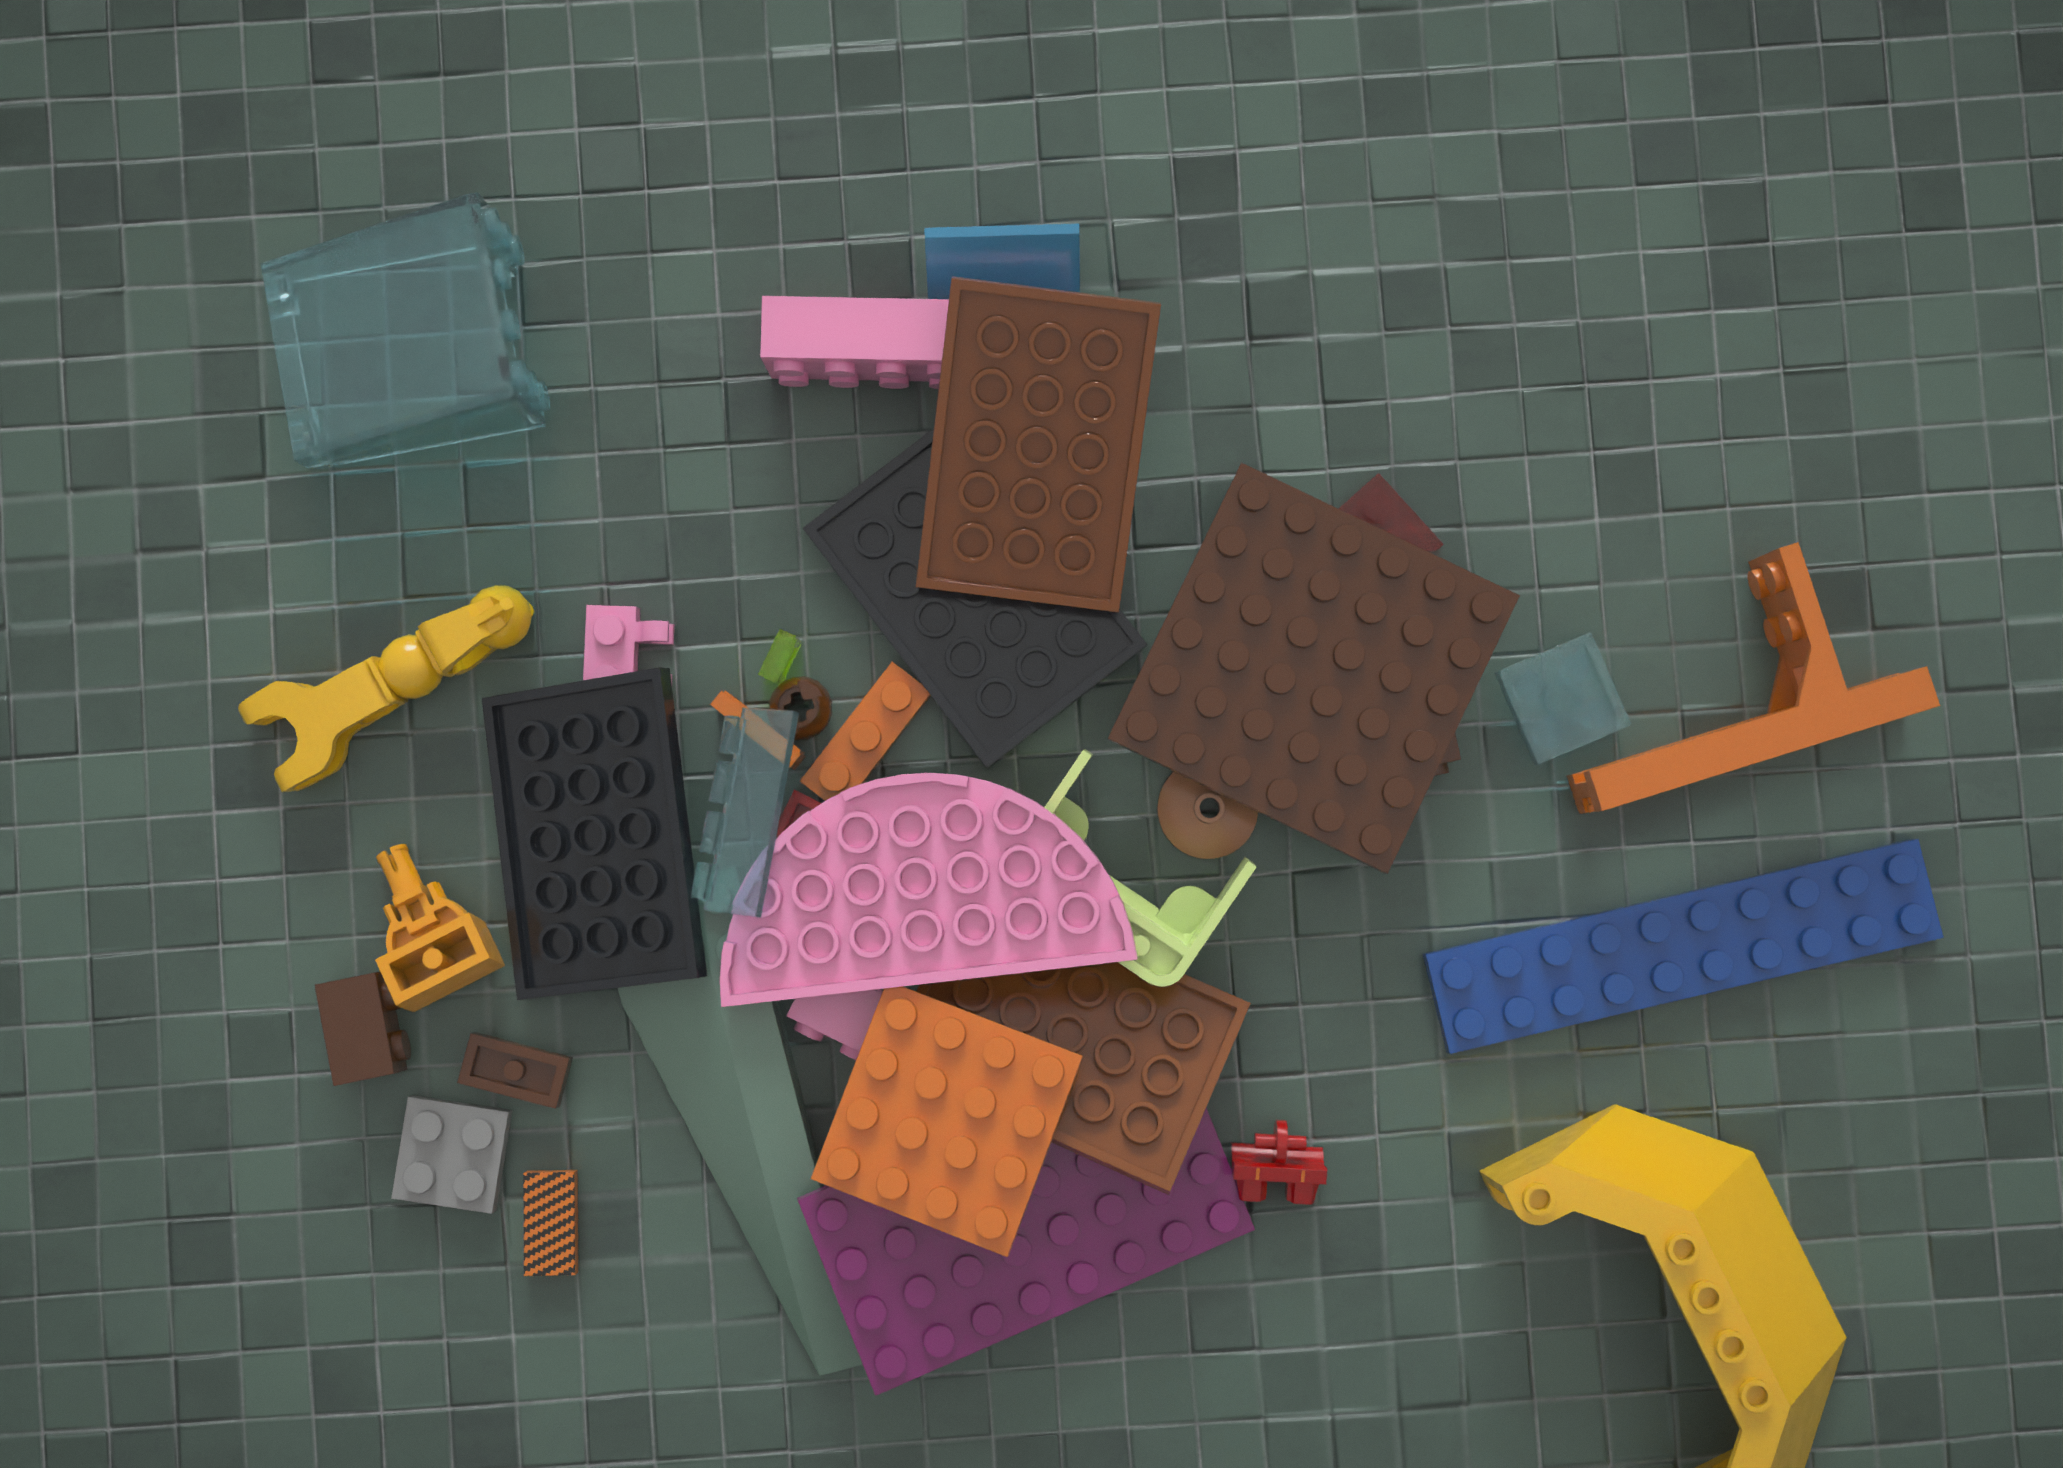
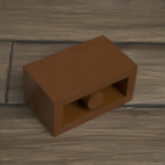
M381 972L315 985L333 1086L408 1070L406 1060L411 1058V1045L407 1032L404 1029L400 1030L396 1010L401 1009V1007L395 1005Z

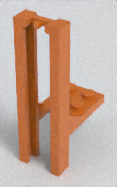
M1799 542L1773 550L1749 561L1751 571L1748 572L1750 590L1757 600L1761 599L1767 617L1763 622L1766 638L1773 648L1777 647L1780 656L1767 713L1567 775L1578 812L1583 814L1608 810L1938 707L1940 703L1928 667L1925 666L1901 674L1888 675L1847 688Z

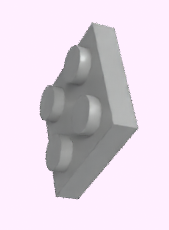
M416 1095L409 1096L391 1199L489 1214L496 1212L513 1110Z

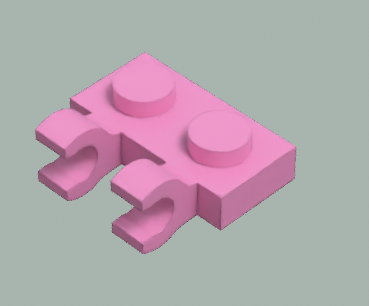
M586 605L583 680L638 671L639 644L674 645L675 625L669 624V621H640V608L636 606Z

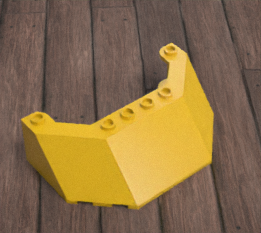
M1613 1104L1479 1171L1492 1198L1504 1208L1512 1210L1521 1220L1528 1224L1545 1225L1575 1211L1644 1236L1739 1427L1733 1449L1695 1468H1805L1847 1337L1754 1152Z

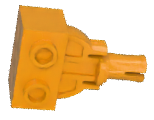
M398 844L389 848L392 854L388 855L387 851L384 850L376 856L377 862L381 865L391 887L394 906L389 903L383 907L390 924L386 935L387 954L375 959L395 1005L411 1012H416L504 967L505 963L485 921L467 912L453 900L447 899L439 882L435 881L427 884V886L423 885L410 857L407 845Z

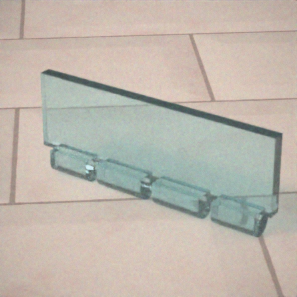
M743 707L741 717L725 716L718 751L733 755L732 762L716 761L709 802L724 805L723 813L707 811L699 852L713 855L714 860L713 864L697 862L691 898L706 901L705 911L761 918L799 713L795 711Z

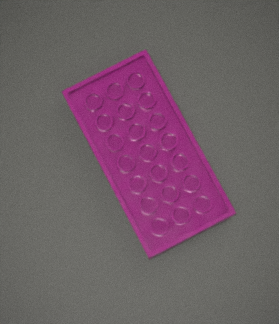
M1207 1108L1204 1111L1169 1195L1051 1143L1008 1257L827 1185L797 1198L875 1396L1255 1230L1244 1201L1239 1199L1236 1180H1233L1232 1170Z

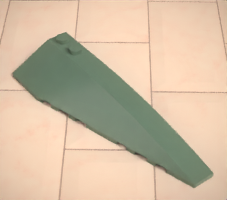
M737 867L695 878L707 977L618 988V992L625 1012L819 1376L863 1364L797 1200L798 1197L822 1188L825 1185L811 1179L818 1161V1154L779 1001L721 1007L720 969L723 944L727 939L729 925L736 908L734 906L748 878L746 869Z

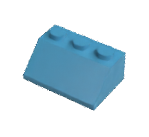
M1079 223L924 228L928 299H949L952 276L1080 292Z

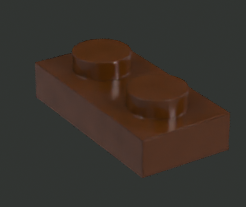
M473 1032L470 1033L457 1083L556 1109L561 1104L573 1057Z

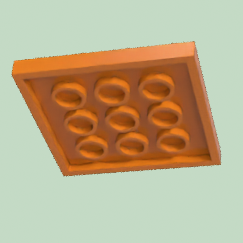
M904 986L884 988L811 1179L1008 1257L1084 1056Z

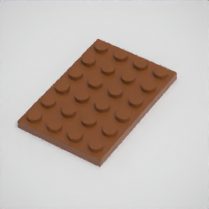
M952 276L916 587L1119 612L1161 303Z
M1118 962L919 984L916 990L919 993L1083 1055V1060L1051 1143L1169 1195L1251 1004L1186 974L1172 985L1164 987L1155 986L1146 982Z

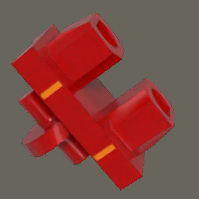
M1277 1119L1275 1120L1273 1134L1255 1133L1254 1144L1231 1143L1233 1180H1237L1239 1199L1241 1201L1261 1202L1266 1199L1267 1182H1286L1285 1195L1287 1201L1293 1204L1312 1205L1319 1184L1326 1185L1328 1170L1327 1166L1324 1165L1323 1147H1306V1136L1288 1135L1287 1121Z

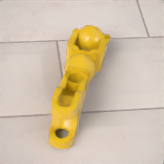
M493 585L484 588L470 601V605L421 623L418 626L419 630L415 631L416 635L408 634L394 639L383 650L381 657L371 656L317 686L275 681L242 701L238 706V711L247 725H269L277 720L286 718L295 728L298 740L295 752L275 769L274 777L281 792L300 791L341 769L348 755L349 742L355 733L407 703L408 698L417 699L430 694L441 683L443 676L452 677L464 674L476 667L497 649H505L518 644L529 631L534 609L518 590L510 586Z

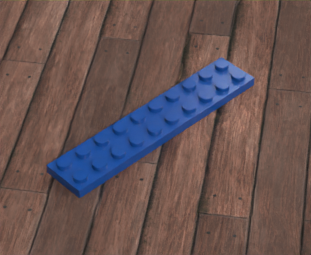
M1910 839L1423 954L1446 1053L1452 1054L1944 937L1919 839Z

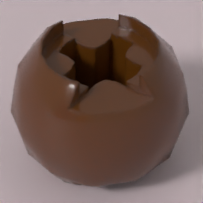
M806 676L792 677L781 682L772 692L768 703L769 717L774 728L783 736L793 740H808L819 735L828 726L832 716V700L827 689L817 680ZM801 695L806 702H813L814 709L806 711L807 720L802 722L799 721L797 716L788 715L787 708L795 705L794 697Z

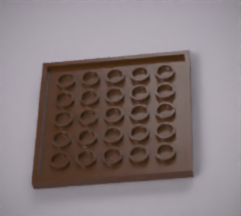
M1241 462L1107 740L1367 866L1388 874L1520 595Z

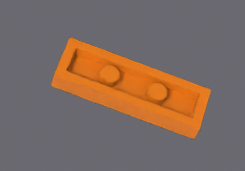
M892 661L801 778L800 782L825 801L844 790L863 784L930 698L929 692L919 681Z

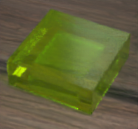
M779 629L758 675L776 685L783 682L801 647L800 640L795 635Z

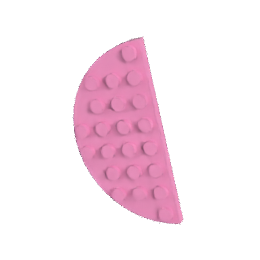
M943 773L901 774L875 779L851 787L827 799L799 817L764 852L749 874L734 906L736 908L729 925L727 939L723 944L720 969L721 1007L1137 960L1138 956L1133 930L1124 903L1113 880L1083 839L1058 816L1036 801L1012 789L987 780Z

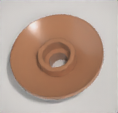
M1175 772L1165 781L1158 798V819L1167 839L1181 852L1200 859L1220 858L1238 850L1249 839L1257 822L1258 812ZM1206 798L1213 799L1218 804V813L1213 818L1204 817L1200 812V804Z

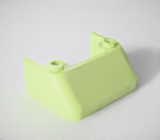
M1086 749L1081 752L1045 806L1046 809L1058 816L1074 830L1083 841L1089 830L1087 815L1079 805L1065 796L1093 756ZM1244 857L1217 898L1199 887L1182 886L1169 895L1160 909L1110 876L1124 903L1133 930L1138 956L1137 960L1121 961L1118 963L1155 986H1169L1179 981L1256 869V865Z

